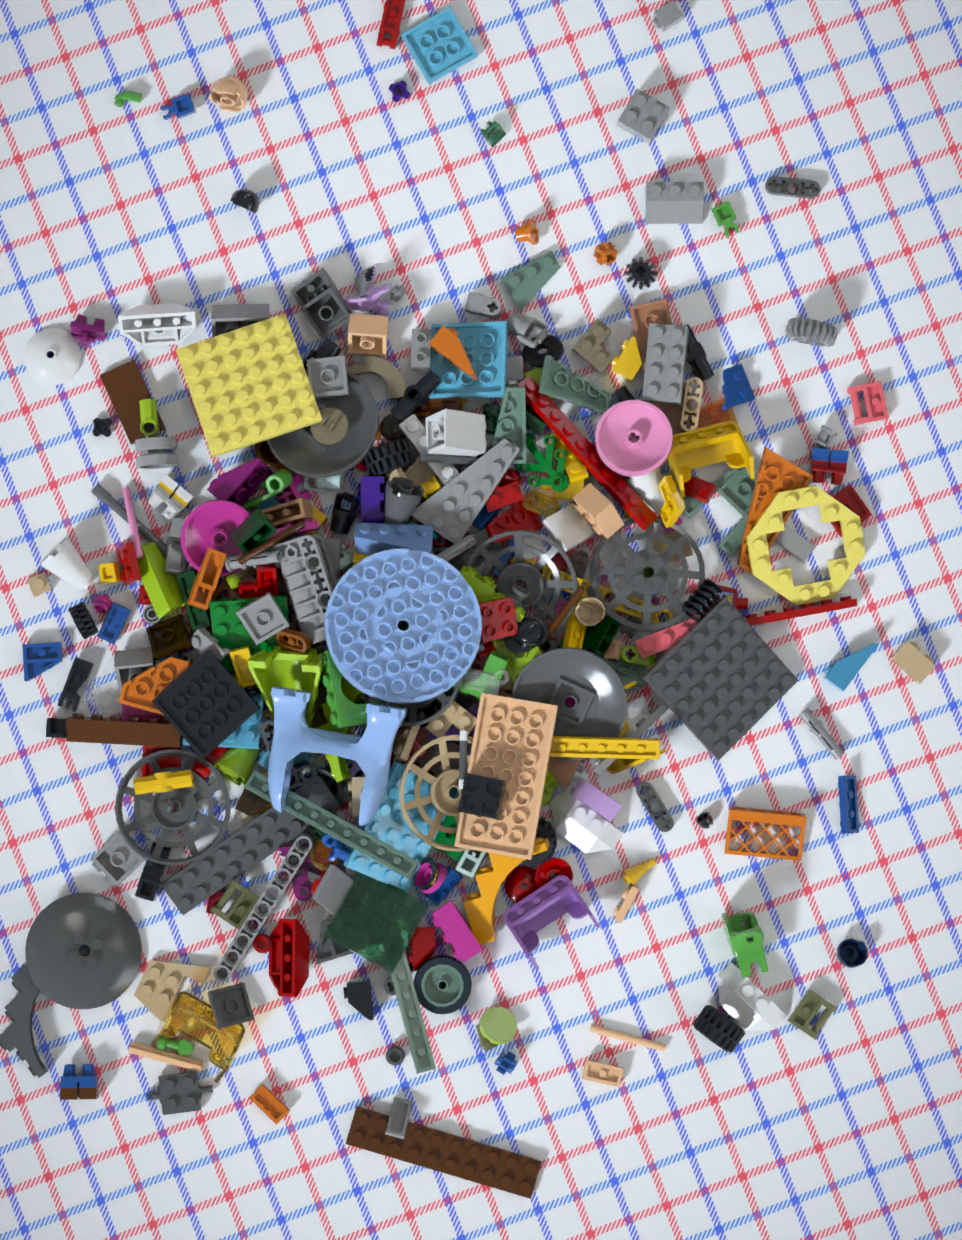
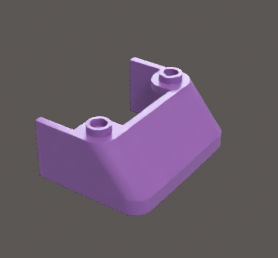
M565 875L555 877L507 909L503 916L506 925L536 969L539 966L531 955V952L537 949L540 943L536 932L567 912L573 919H582L589 915L597 929L601 927L570 879Z

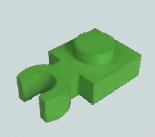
M729 201L711 208L718 227L724 225V235L727 238L730 237L728 232L730 228H733L736 234L739 233L738 226L732 222L736 220V216Z

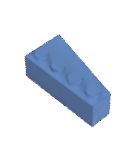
M356 522L355 553L370 556L385 550L406 548L432 554L433 525Z

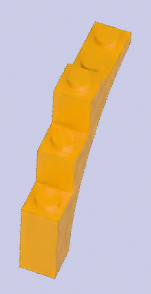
M537 837L535 839L533 855L548 850L550 846L548 838L542 839V837ZM489 853L492 867L490 865L480 867L475 877L480 893L475 891L467 894L463 903L472 933L479 945L495 941L497 937L495 903L498 891L507 875L526 859Z

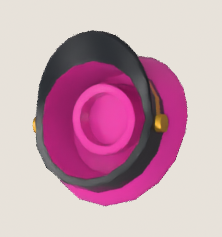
M432 857L425 858L414 876L415 886L424 894H430L437 890L447 874L445 865L435 863Z

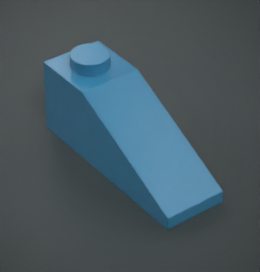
M873 643L835 662L833 665L830 663L824 670L826 675L823 678L843 692L878 645Z

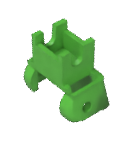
M743 912L731 916L722 913L721 918L727 941L733 955H735L737 967L741 971L742 978L751 976L750 965L752 962L759 963L762 973L768 972L764 947L762 945L764 934L758 925L754 913ZM745 920L746 924L742 926L739 922Z

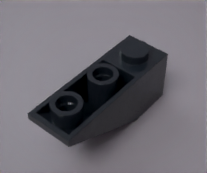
M154 842L152 843L149 852L150 854H152L155 849L156 843ZM164 847L160 858L169 859L172 848ZM146 860L135 893L136 897L153 902L156 901L166 865Z

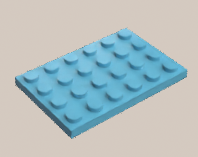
M394 760L389 771L388 783L380 807L370 823L363 825L361 830L419 861L421 864L426 858L431 845L418 838L404 819L400 807L399 785L406 765ZM410 770L404 785L405 803L415 800L414 787L418 776ZM425 780L421 782L420 798L430 795L431 784ZM452 787L449 790V796L455 798L458 791L455 787ZM432 803L423 805L426 814L434 820L438 810ZM417 807L407 810L415 827L426 836L430 825L421 817ZM444 815V817H443V819H442V821H441V823H440L441 826H442V824H443V822H444V820H445V818H446L447 815ZM437 830V832H436V834H435V837H434L433 841L435 840V838H436V836H437V834H438V832H439L438 830ZM351 848L350 855L343 864L347 868L408 893L414 883V876L420 867L419 864L411 879L408 880Z

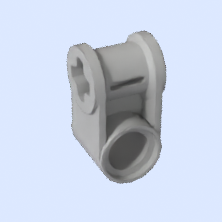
M469 292L464 311L495 319L501 315L502 307L497 299ZM496 305L498 310L491 312L489 307Z

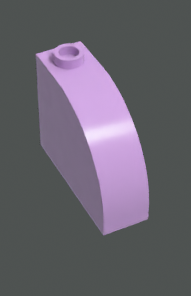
M584 779L580 782L576 780L571 787L573 791L572 796L609 822L613 820L622 807Z

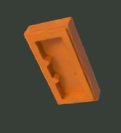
M263 1083L249 1097L276 1125L290 1111Z

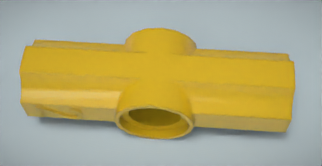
M192 770L172 773L171 771L155 773L152 776L133 778L136 795L152 792L163 793L174 791L173 789L194 786Z

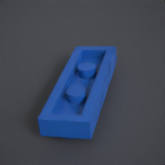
M856 775L838 776L841 834L859 833Z

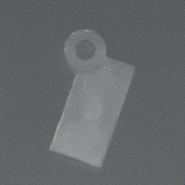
M469 668L463 676L461 687L498 696L500 685L506 684L509 680V673L504 669H499L493 674ZM499 674H504V675H505V679H504V680H500V679L498 678V675H499Z

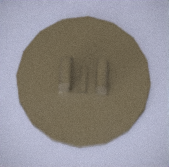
M336 408L319 410L322 421L311 425L310 429L313 437L325 445H333L340 442L348 432L349 423L346 415Z

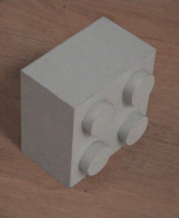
M637 88L618 119L617 126L650 145L666 118L670 107Z

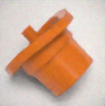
M530 218L525 225L516 226L515 234L518 242L528 241L532 245L539 243V230L536 228L533 218Z

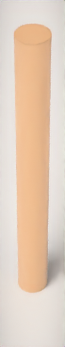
M591 1024L589 1031L663 1052L666 1044L593 1024Z

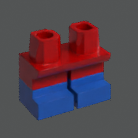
M812 448L810 456L812 482L823 483L824 474H831L830 484L841 485L843 476L846 474L849 451L833 449L830 451V449Z

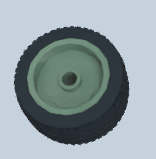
M439 955L429 958L419 967L415 974L414 987L418 1002L426 1010L435 1014H449L459 1010L467 1002L471 993L472 982L468 969L461 961H457L456 958L451 956ZM442 981L446 983L444 989L439 987V983Z

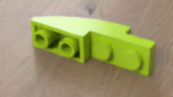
M471 566L462 567L460 573L471 586L478 601L484 603L505 598V595L497 592L496 594L494 592L497 585L494 584L493 579L479 575L478 571ZM514 606L516 619L518 622H521L526 611L523 610V606Z

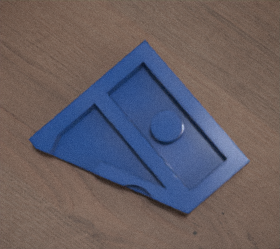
M742 364L723 370L724 385L722 386V394H725L724 404H722L723 411L756 399Z
M62 642L22 644L25 682L63 662Z

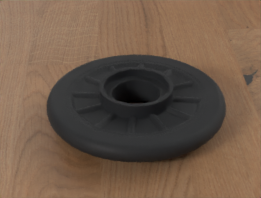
M547 335L541 344H538L535 348L525 345L522 357L528 365L542 368L545 356H552L556 362L563 354V344L557 337ZM541 349H547L545 353H538Z

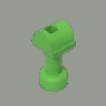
M160 1034L157 1049L165 1050L166 1047L177 1050L183 1056L190 1054L194 1050V1043L188 1040V1038H183L179 1041L168 1039V1035Z

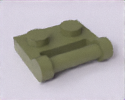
M232 878L229 882L230 886L218 903L212 906L210 911L239 930L260 896ZM235 890L241 891L226 913L221 911Z
M808 989L787 1021L816 1040L819 1036V1031L832 1012L835 1013L837 1007ZM822 1005L825 1006L826 1009L812 1029H809L807 1026Z

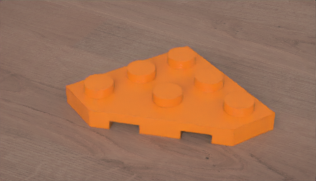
M169 657L124 683L118 703L162 714L153 704L152 700L188 669L190 662Z

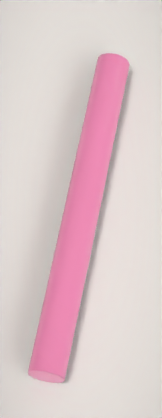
M125 487L122 489L132 542L134 543L136 557L141 558L143 553L130 488Z

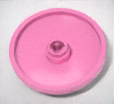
M627 400L610 407L600 418L595 433L596 449L604 464L614 472L630 477L644 476L657 470L668 458L673 440L672 428L665 414L653 404L641 400Z

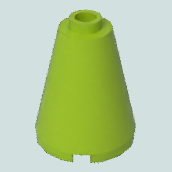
M230 748L215 763L214 767L223 772L221 775L238 786L242 783L244 787L250 778L260 749Z

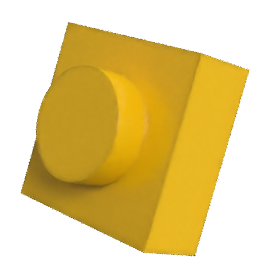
M118 562L98 565L101 584L121 581Z

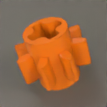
M604 241L598 244L594 250L595 254H593L596 262L601 266L603 264L609 266V264L613 263L618 253L614 249L615 245L611 242L606 244Z

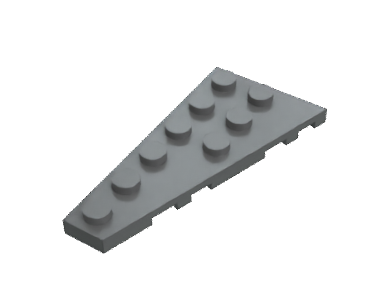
M504 438L417 507L411 516L425 525H433L435 532L453 544L463 539L521 449Z

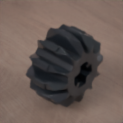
M639 257V263H637L636 259H632L633 265L627 264L626 267L630 271H625V275L631 277L626 281L627 283L634 281L632 288L639 284V290H642L643 284L649 288V281L655 282L656 279L652 276H656L657 271L651 270L656 265L651 264L649 266L650 259H647L644 263L643 257ZM639 269H642V272L646 273V275L644 274L643 277H640L636 272L638 273Z

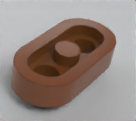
M285 628L276 634L277 643L284 649L304 653L311 647L310 638L305 633Z

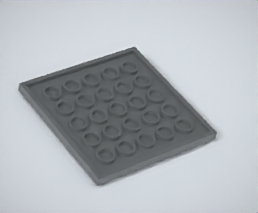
M722 597L699 622L684 634L642 676L643 680L718 761L799 681L725 597Z

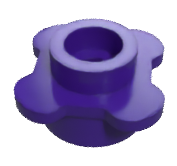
M405 81L389 86L394 102L410 97Z

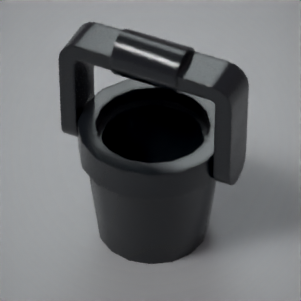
M326 338L316 351L311 349L302 363L305 370H307V360H310L311 357L318 359L339 356L342 348Z
M347 492L336 494L331 512L330 531L344 535L349 534L359 505V499L355 498L354 495ZM343 499L352 502L350 510L340 508Z

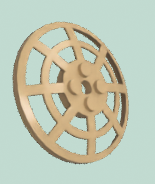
M460 735L441 736L421 746L407 762L399 785L400 807L410 829L426 844L446 851L471 850L433 841L437 830L445 833H457L460 817L458 806L463 790L459 789V770L451 769L449 758H459V752L448 753L446 741H460ZM468 736L467 742L472 744L473 737ZM438 744L440 755L427 762L422 769L414 764L419 755L431 746ZM467 755V772L470 760L469 755ZM441 761L443 772L437 775L436 778L427 773L434 764ZM410 770L418 776L414 787L415 800L405 803L404 785ZM425 780L431 784L430 795L420 798L421 782ZM452 787H455L458 791V795L455 798L449 796V790ZM432 803L438 810L434 820L426 814L423 805ZM417 807L421 817L430 825L426 836L415 827L407 810ZM444 815L454 816L457 827L441 826L440 823Z

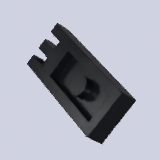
M75 657L58 706L62 707L64 700H66L65 709L69 710L71 703H74L72 711H77L94 663Z

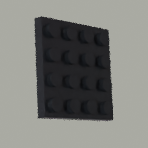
M210 649L152 700L153 704L202 759L208 756L261 708Z

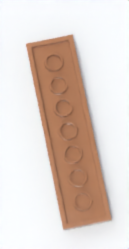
M666 298L629 307L644 374L649 323L672 325ZM684 379L683 398H684V391H685V385H686V380H685V379ZM688 400L686 407L692 410L691 402ZM651 403L659 408L667 417L672 428V435L684 432L680 428L682 405ZM685 412L684 415H688V420L683 423L687 425V429H690L691 426H694V423H691V417L694 415Z

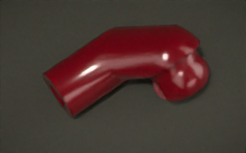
M223 889L208 898L206 913L214 914L210 909L218 903L225 893Z

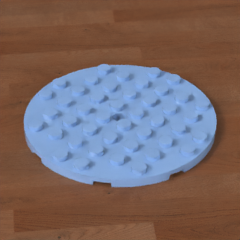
M406 548L375 553L350 568L335 586L328 602L325 617L327 646L340 673L361 692L381 701L399 704L417 703L432 699L458 683L475 659L482 631L481 612L477 598L461 573L436 555ZM406 621L409 624V628L406 631L400 630L398 628L399 622Z

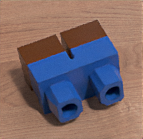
M66 1064L60 1081V1100L98 1099V1074H95L94 1064H83V1074H76V1064Z

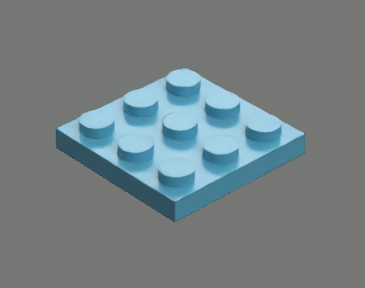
M450 7L400 34L429 85L478 58L476 50Z

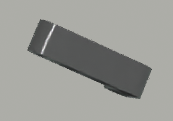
M265 716L258 721V729L270 757L273 734H269L266 730V725L270 724L269 728L273 733L274 720ZM304 760L293 764L291 772L293 778L290 781L289 789H294L308 783L316 777V769L309 761ZM306 767H310V772L306 775H303V769Z

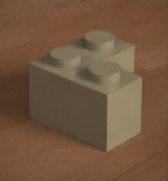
M597 318L573 346L572 351L602 375L614 360V356L601 346L612 330Z

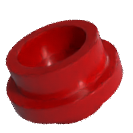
M266 934L256 936L253 941V947L259 953L269 952L273 945L272 939Z

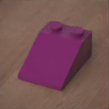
M257 458L219 475L210 483L207 490L216 499L229 500L242 506L273 472Z

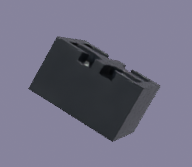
M465 773L458 811L499 820L506 781Z

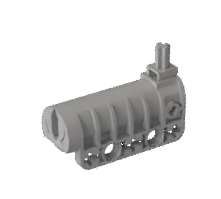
M318 533L305 535L272 546L264 551L279 550L282 553V561L280 563L269 564H276V568L280 567L301 632L309 636L311 644L326 640L325 617L329 595L331 597L334 590L333 586H336L339 580L324 536ZM323 556H325L326 559H327L326 565H325Z

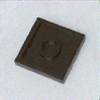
M182 614L146 628L153 656L156 660L191 646Z

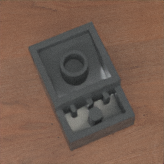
M324 268L318 270L290 291L300 304L301 311L322 339L350 320L351 312Z

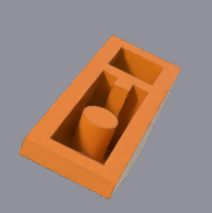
M443 325L430 340V346L476 381L478 379L477 374L458 337L459 333L452 327L448 329Z

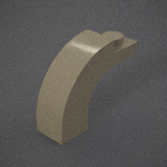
M363 356L364 364L360 362L349 363L347 372L354 376L374 374L381 377L387 385L390 401L399 400L404 397V392L407 388L404 377L396 366L389 361L375 356Z

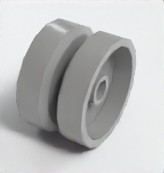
M149 437L135 440V450L139 453H148L136 457V467L140 469H159L179 466L178 455L166 453L175 451L178 448L177 438Z

